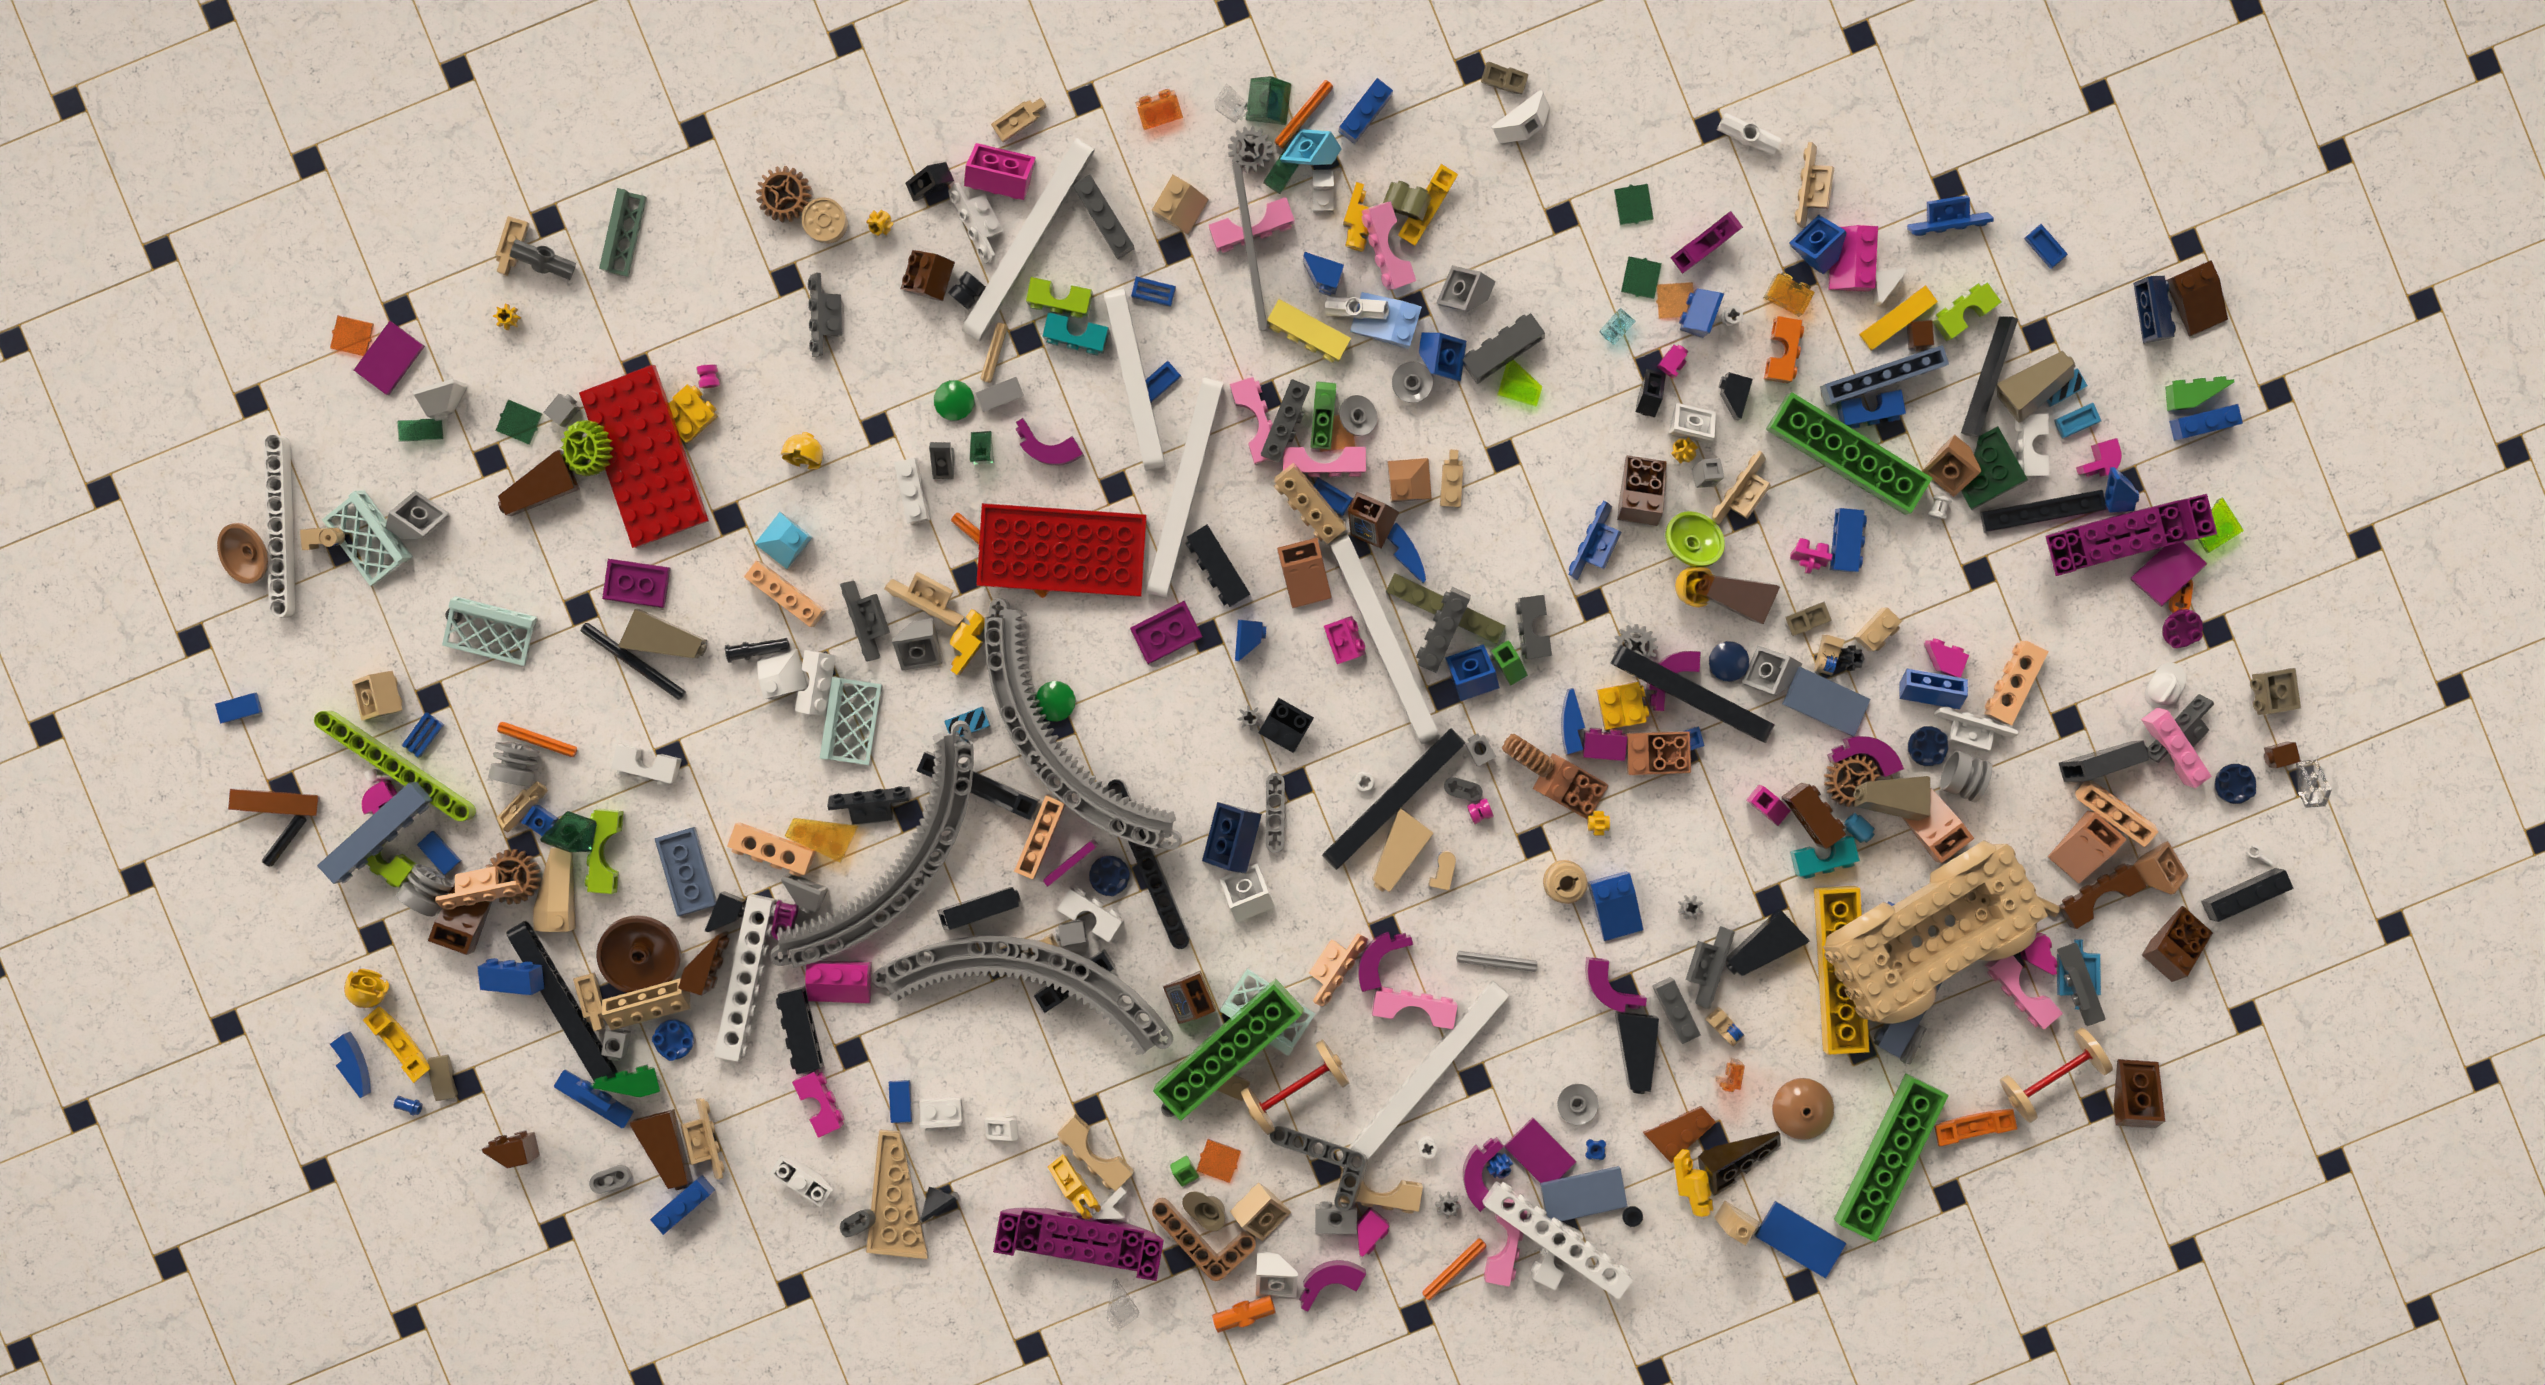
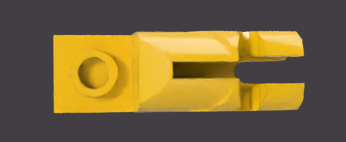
M1356 182L1343 225L1350 227L1347 231L1345 246L1364 252L1367 240L1362 238V236H1369V232L1362 222V210L1369 207L1359 204V202L1363 203L1367 191L1363 190L1364 184Z
M971 609L966 616L970 625L961 622L950 639V645L962 653L961 656L957 655L951 663L953 666L951 671L956 675H961L984 643L977 635L980 636L985 627V617L974 609Z
M1682 1149L1674 1157L1679 1196L1689 1198L1694 1215L1700 1217L1708 1216L1714 1208L1713 1200L1709 1198L1712 1194L1707 1172L1692 1169L1693 1160L1690 1156V1150Z
M1062 1154L1048 1166L1064 1196L1073 1203L1082 1218L1090 1219L1093 1217L1090 1211L1083 1206L1086 1203L1090 1208H1094L1096 1212L1101 1210V1206L1082 1176L1075 1171L1067 1156Z

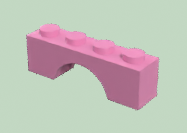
M1286 197L1267 204L1266 214L1262 221L1251 227L1253 239L1259 236L1261 239L1273 235V231L1280 229V232L1292 228L1291 225L1294 224L1295 220ZM1229 218L1209 224V230L1217 252L1222 250V253L1234 249V245L1240 243L1242 246L1245 245L1242 227L1232 223Z
M1391 201L1362 210V222L1368 229V240L1374 248L1376 254L1375 262L1381 269L1383 285L1387 290H1391L1415 282L1416 278L1410 261L1397 258L1389 248L1388 235L1392 226L1397 222Z
M1254 377L1230 384L1236 406L1248 408L1258 419V432L1254 439L1248 443L1254 464L1270 460L1261 456L1262 449L1273 424L1271 420L1267 421L1265 413L1268 412L1265 400H1260L1259 393H1262L1259 381H1254Z
M1286 447L1283 453V471L1294 462L1303 474H1308V477H1320V473H1328V477H1341V473H1349V477H1361V473L1366 472V447H1345L1337 460L1326 464L1313 461L1307 455L1304 447Z
M2156 708L2141 719L2150 734L2165 747L2175 764L2173 769L2184 785L2197 788L2212 777L2168 710Z
M2014 956L1992 960L1985 965L1989 969L1987 972L1994 981L1998 980L2003 985L2000 987L2008 997L2012 996L2016 1000L2014 1005L2021 1012L2025 1011L2028 1014L2027 1020L2035 1028L2038 1026L2046 1029L2063 1014L2049 997L2044 995L2028 997L2023 993L2019 984V975L2023 966Z
M1385 986L1375 990L1372 1016L1393 1019L1402 1008L1417 1006L1429 1014L1433 1026L1454 1029L1458 1005L1456 1002H1453L1452 998L1441 997V1000L1434 999L1433 995L1426 993L1416 996L1413 995L1412 991L1401 990V993L1393 992V988Z
M1506 1199L1503 1202L1504 1207H1511L1513 1205V1200ZM1527 1211L1521 1212L1520 1218L1526 1219ZM1496 1214V1221L1507 1230L1508 1238L1501 1252L1487 1257L1484 1280L1488 1283L1510 1287V1282L1515 1279L1516 1269L1513 1266L1514 1261H1518L1520 1249L1517 1246L1518 1240L1522 1241L1523 1232Z

